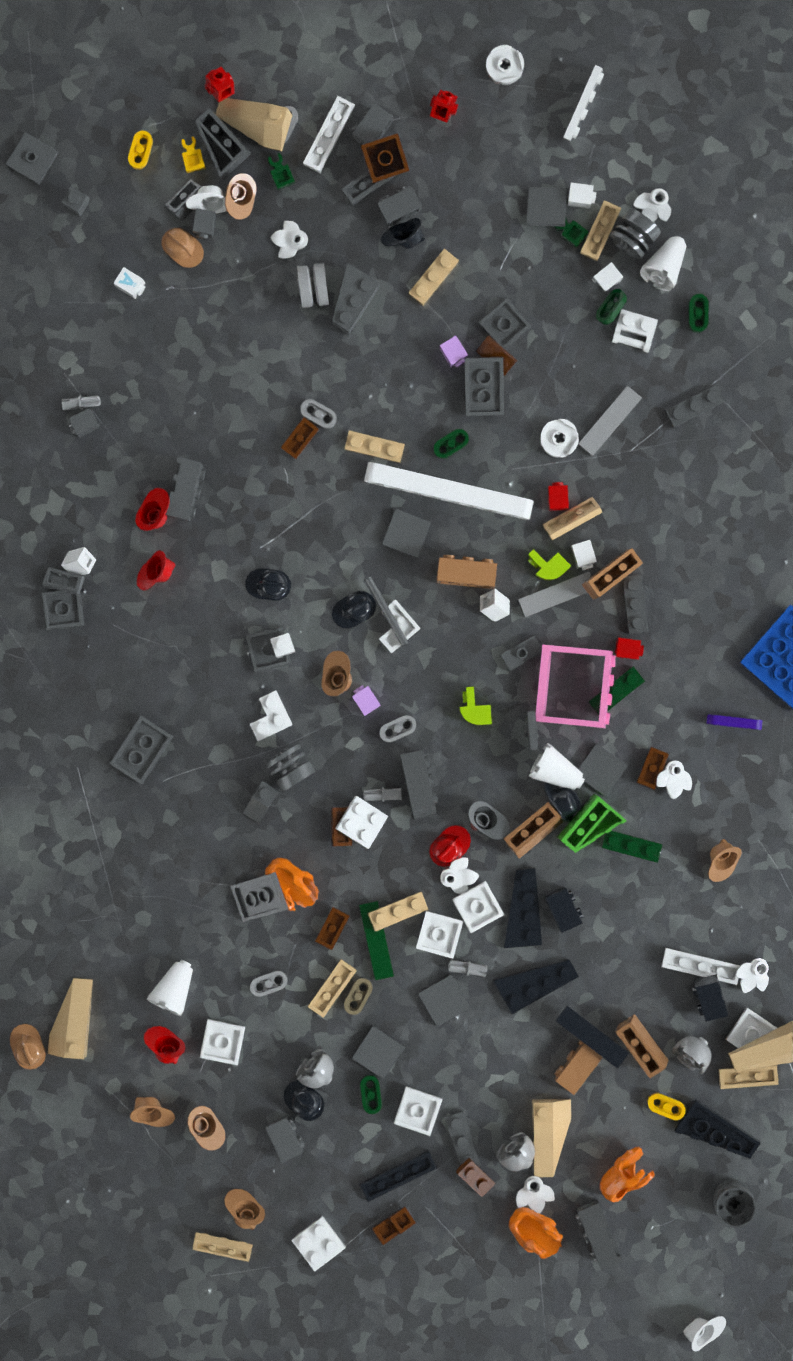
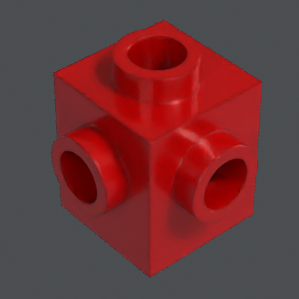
M222 67L211 70L205 75V89L218 102L234 94L233 78Z
M440 90L437 96L433 95L430 103L432 107L430 117L448 123L451 115L455 116L459 105L456 104L458 96Z

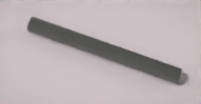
M372 577L366 578L365 582L401 646H405L409 642Z

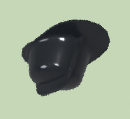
M413 218L390 227L382 235L381 243L384 246L399 244L405 249L413 248L425 240V236L420 229L421 220Z
M255 569L249 573L245 581L248 593L258 599L282 600L286 598L291 590L289 577L279 570Z
M357 591L346 596L333 607L332 617L334 622L338 626L347 629L363 623L374 615L376 611L375 599L366 591Z
M550 783L544 784L546 795L557 809L561 818L566 822L572 821L573 814L582 809V804L575 791L570 788H560Z
M296 1080L287 1085L284 1091L285 1104L299 1118L305 1121H313L322 1115L325 1103L323 1097L314 1088H308Z

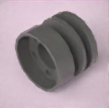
M629 209L621 220L624 226L617 225L615 227L616 231H612L609 237L622 252L632 258L641 260L644 256L643 252H647L649 249L646 243L653 244L661 234V231L644 214L634 209Z
M299 744L285 748L274 755L265 765L267 769L274 765L277 769L270 773L271 776L278 773L281 774L276 784L282 793L316 772L310 761L300 763L299 760L304 757V752L297 756L294 754L301 748Z
M732 1179L724 1181L716 1187L712 1202L720 1221L730 1228L747 1226L755 1217L757 1207L749 1187L739 1180ZM732 1198L736 1199L735 1204H731Z

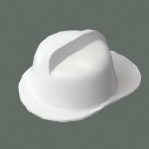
M203 186L198 190L197 194L192 195L186 201V206L192 210L197 208L215 211L216 214L226 211L224 193L217 186Z
M718 1316L710 1321L696 1318L690 1323L683 1333L692 1343V1350L699 1351L706 1344L717 1338L724 1330L726 1320L724 1317Z

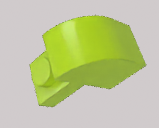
M534 549L527 555L530 565L535 569L537 567L540 569L535 576L545 581L558 579L571 567L559 553L548 562Z
M466 687V691L462 692L463 703H467V706L459 707L462 717L474 725L492 724L491 705L475 706L474 687Z

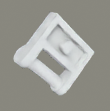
M621 309L612 342L616 344L620 342L637 347L648 353L658 320ZM621 330L646 337V341L643 342L620 335Z

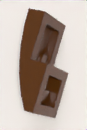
M403 1207L371 1229L380 1243L385 1245L416 1222L406 1207Z

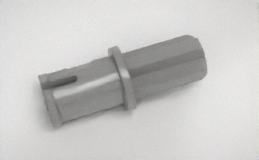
M79 395L75 398L62 399L63 411L74 409L82 411L86 407L101 405V399L98 395L89 397Z
M382 787V789H368L363 792L365 801L382 800L384 802V800H402L401 788L384 789Z
M450 960L448 970L464 973L466 976L470 974L486 977L487 965L474 964L471 961Z

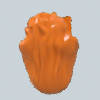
M276 858L266 867L265 875L276 872L288 910H296L294 902L305 908L312 906L318 900L319 890L314 884V877L308 871H302L287 858Z
M634 1147L618 1157L614 1162V1166L602 1177L600 1191L610 1202H619L627 1192L642 1188L655 1176L654 1172L651 1171L642 1179L645 1174L643 1169L635 1174V1163L644 1154L640 1147Z
M526 1207L516 1209L509 1220L510 1231L527 1252H534L541 1259H546L556 1254L559 1248L562 1247L563 1235L557 1231L556 1223L552 1218H548Z

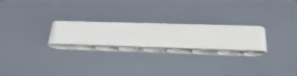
M368 462L364 478L365 482L524 520H530L534 503L530 499L373 462Z

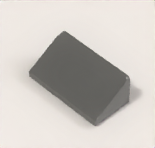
M191 178L165 206L180 221H183L193 211L186 206L187 199L197 194L201 186Z

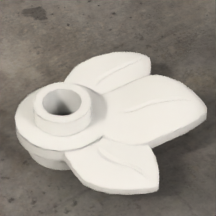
M658 188L651 193H642L634 202V207L643 209L642 214L652 222L658 217L666 222L671 215V208L667 203L668 194L663 189ZM661 196L662 201H656L655 197Z
M284 221V230H278L271 236V240L280 246L279 258L287 259L293 257L297 250L303 249L308 243L306 233L301 231L293 221ZM300 236V241L296 243L295 239Z
M675 760L670 761L666 765L665 770L660 772L657 777V787L666 786L671 799L677 798L683 789L691 790L692 787L690 775L684 771L682 763ZM675 767H677V772H676V774L674 773V768H675Z
M462 857L452 861L450 867L442 871L440 879L443 885L451 887L458 894H462L468 891L467 885L473 884L479 875L475 871L467 869L468 858ZM453 876V879L449 881L447 877Z
M756 958L751 963L742 964L736 971L735 975L741 978L740 987L743 993H747L755 987L764 991L768 985V965L761 958Z
M537 1176L528 1177L525 1180L524 1187L518 1191L516 1196L518 1208L529 1205L532 1210L539 1214L545 1206V1201H554L552 1188L544 1185L543 1181ZM532 1182L537 1183V1187L534 1189L530 1187Z

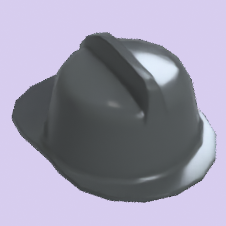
M483 801L474 802L468 810L469 824L474 831L496 840L508 835L510 824L503 814Z

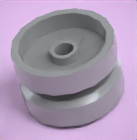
M324 263L313 265L314 276H310L307 265L297 266V285L299 296H301L302 308L313 306V295L315 294L319 306L329 305Z

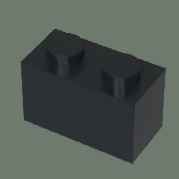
M564 887L544 897L561 933L583 924L581 919L584 916L579 907L575 908L573 901L576 899L571 890L567 891Z
M717 974L694 980L695 987H692L695 999L699 998L700 1004L697 1005L700 1016L704 1015L706 1022L727 1017L728 1011Z

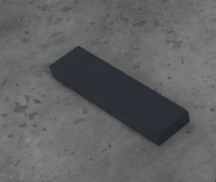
M568 1005L555 1020L617 1069L629 1054V1052Z
M428 1150L359 1185L367 1202H370L437 1169V1166Z

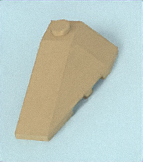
M226 98L219 102L216 115L222 121L236 128L264 148L282 152L292 119V114L288 108L268 103Z
M73 978L49 1034L48 1054L73 1059H85L87 1057L93 979Z
M793 1021L728 1053L735 1071L792 1063Z
M532 1099L533 1144L535 1147L534 1176L554 1177L571 1121V1099Z

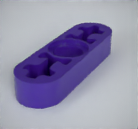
M707 714L706 724L755 730H762L763 720Z

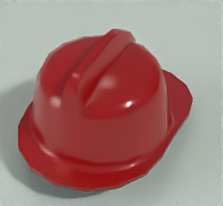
M154 488L145 497L135 518L139 529L150 531L158 529L166 523V512L169 507L170 498L164 489Z
M156 551L140 569L137 575V586L141 590H148L155 583L166 582L170 578L176 564L166 558L163 551Z
M457 825L445 829L430 846L429 853L432 861L438 866L448 867L452 861L461 858L470 847L471 837L469 832L462 826Z
M154 1026L149 1028L144 1034L145 1044L162 1063H173L175 1065L179 1057L185 1052V1043L166 1027Z

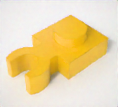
M194 136L192 137L191 145H186L185 140L182 139V146L187 150V152L182 153L187 173L205 169L201 149L195 150L197 143Z

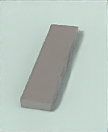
M627 386L578 445L593 457L642 397Z
M590 572L518 599L524 617L586 594L587 591L582 584L591 577Z

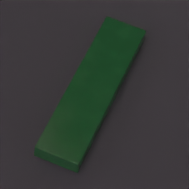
M375 901L361 904L359 907L375 981L394 977L384 928L374 931L368 916L369 912L379 909V903Z

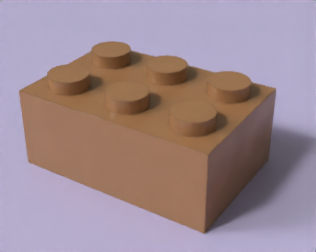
M443 555V558L439 557L436 583L494 589L497 563H493L492 559H482L481 562L474 561L472 557H463L462 560L455 559L453 555Z

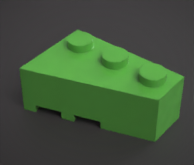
M593 794L557 838L576 853L627 820L599 796Z

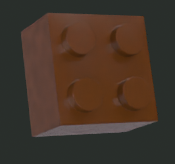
M398 133L360 146L372 183L410 171Z

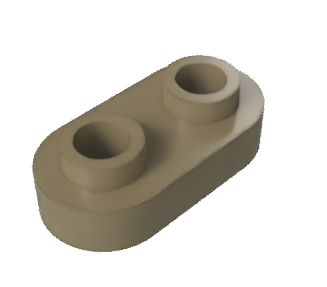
M359 978L355 981L344 1002V1008L347 1013L356 1015L362 1011L373 988L369 979ZM365 984L367 988L362 991L359 989V986ZM356 1001L358 1005L353 1008L350 1006V1003Z

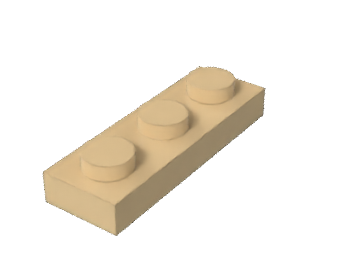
M604 200L580 254L598 261L621 211L620 207Z
M444 249L408 294L424 306L459 263V260Z
M349 431L345 450L400 463L405 444Z
M591 497L544 523L543 527L550 538L554 540L601 514L602 510L595 499Z
M418 892L368 913L374 931H378L428 910L422 892Z
M341 959L308 1007L324 1018L357 970Z
M777 1065L735 1071L734 1068L718 1069L720 1089L779 1085Z
M196 1233L193 1250L249 1262L253 1245L243 1241L229 1240L225 1237L219 1238L206 1233Z

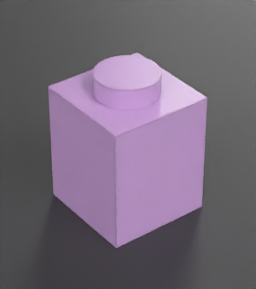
M457 336L439 346L440 351L451 368L454 366L458 368L465 364V358H468V354Z
M362 685L353 691L355 695L352 697L364 716L381 706L368 686L364 688Z

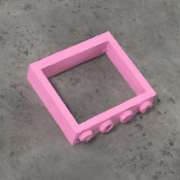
M542 645L535 715L536 722L606 728V724L609 725L610 713H607L608 705L612 703V694H609V689L614 683V675H611V668L615 667L616 656L613 655V652ZM552 652L605 657L599 722L545 716Z

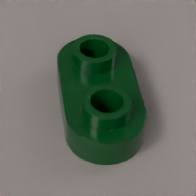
M621 289L612 290L598 309L596 318L601 324L608 325L612 323L625 305L627 295Z
M695 294L689 301V328L695 333H701L706 330L709 324V301L705 295ZM695 302H700L702 306L700 308L696 307ZM695 321H700L701 326L697 327Z
M463 429L452 431L435 443L434 454L440 459H446L468 444V433ZM461 436L463 441L458 443L455 438ZM444 446L446 447L447 451L445 453L440 452L439 448Z
M366 1075L360 1083L363 1108L368 1114H377L382 1108L380 1083L374 1075ZM372 1081L374 1085L369 1088L366 1083ZM371 1100H374L376 1102V1105L374 1107H371L369 1105V1102Z

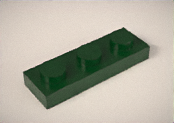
M634 666L617 678L613 686H610L609 694H612V703L608 705L607 711L645 682ZM602 691L588 702L598 715L600 713Z
M610 831L607 834L605 833L602 848L658 863L663 844Z

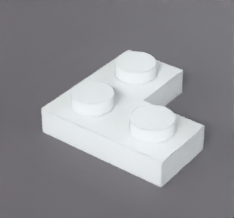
M394 600L388 606L407 640L421 629L397 600ZM392 628L379 638L391 654L401 646Z
M277 691L259 698L267 716L250 724L257 741L293 725Z

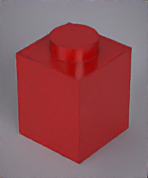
M554 482L552 486H548V511L568 510V485H563V482Z
M616 639V658L639 660V656H643L644 645H641V640Z

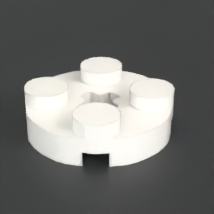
M501 45L494 48L486 61L487 74L495 84L509 85L516 82L521 77L524 69L522 54L509 45ZM502 61L510 63L508 69L504 70V68L500 67Z
M565 419L548 422L540 435L541 446L547 454L553 457L564 458L570 455L576 449L579 442L576 427ZM560 433L563 434L565 441L557 443L554 436L560 435Z

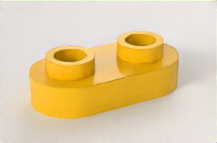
M139 131L134 135L129 151V164L137 170L143 169L147 165L152 149L153 139L147 131ZM145 139L147 140V143L145 145L140 144V141ZM140 157L142 160L140 163H136L135 159Z
M653 1093L648 1097V1107L657 1114L672 1120H679L685 1115V1107L679 1100L661 1093ZM655 1099L660 1100L659 1105H654L653 1102ZM677 1106L678 1111L673 1113L671 1111L672 1107Z

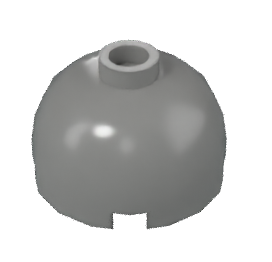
M687 1036L677 1042L672 1049L673 1054L675 1051L678 1053L676 1058L684 1066L692 1071L695 1069L700 1070L698 1074H703L711 1062L712 1054L707 1046L708 1042L702 1037Z
M317 1049L311 1053L313 1057L309 1061L305 1059L296 1073V1076L299 1077L297 1080L308 1088L326 1086L333 1078L334 1064L332 1059L322 1049Z
M524 1132L516 1133L509 1138L512 1141L507 1146L504 1143L501 1145L496 1155L500 1164L511 1171L528 1169L532 1165L535 1156V1147L532 1140Z

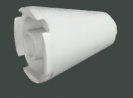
M679 236L670 237L642 266L640 274L646 282L650 280L654 283L653 287L662 291H671L675 287L686 250L684 239Z
M546 743L543 747L545 751L536 758L529 777L563 788L580 789L585 780L582 778L583 773L552 745Z
M184 960L175 962L149 994L147 1000L162 1009L181 1016L184 1011L193 969L190 968L191 964Z

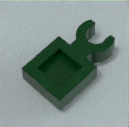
M278 153V162H273L271 157H268L270 166L275 168L270 173L277 190L294 184L295 180L288 164L282 166L283 158Z
M567 218L565 220V227L554 226L557 231H563L561 234L562 238L576 248L588 235V230L574 220L569 224Z

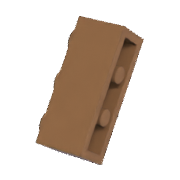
M630 548L590 577L582 586L594 600L601 597L642 565L643 562L635 551Z
M547 802L505 837L504 840L507 846L520 859L563 823L562 818Z
M635 1014L618 1025L617 1035L649 1078L666 1068L669 1061Z
M581 1040L578 1042L579 1047L576 1051L572 1050L566 1057L568 1060L564 1066L560 1065L554 1073L556 1075L555 1081L573 1095L576 1094L603 1058Z

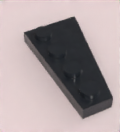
M536 868L516 870L504 948L542 945Z
M568 959L493 981L511 1014H514L579 976Z
M695 1099L674 1130L678 1134L682 1133L695 1140L707 1142L709 1145L724 1148L729 1152L751 1159L761 1144L760 1140L697 1099Z

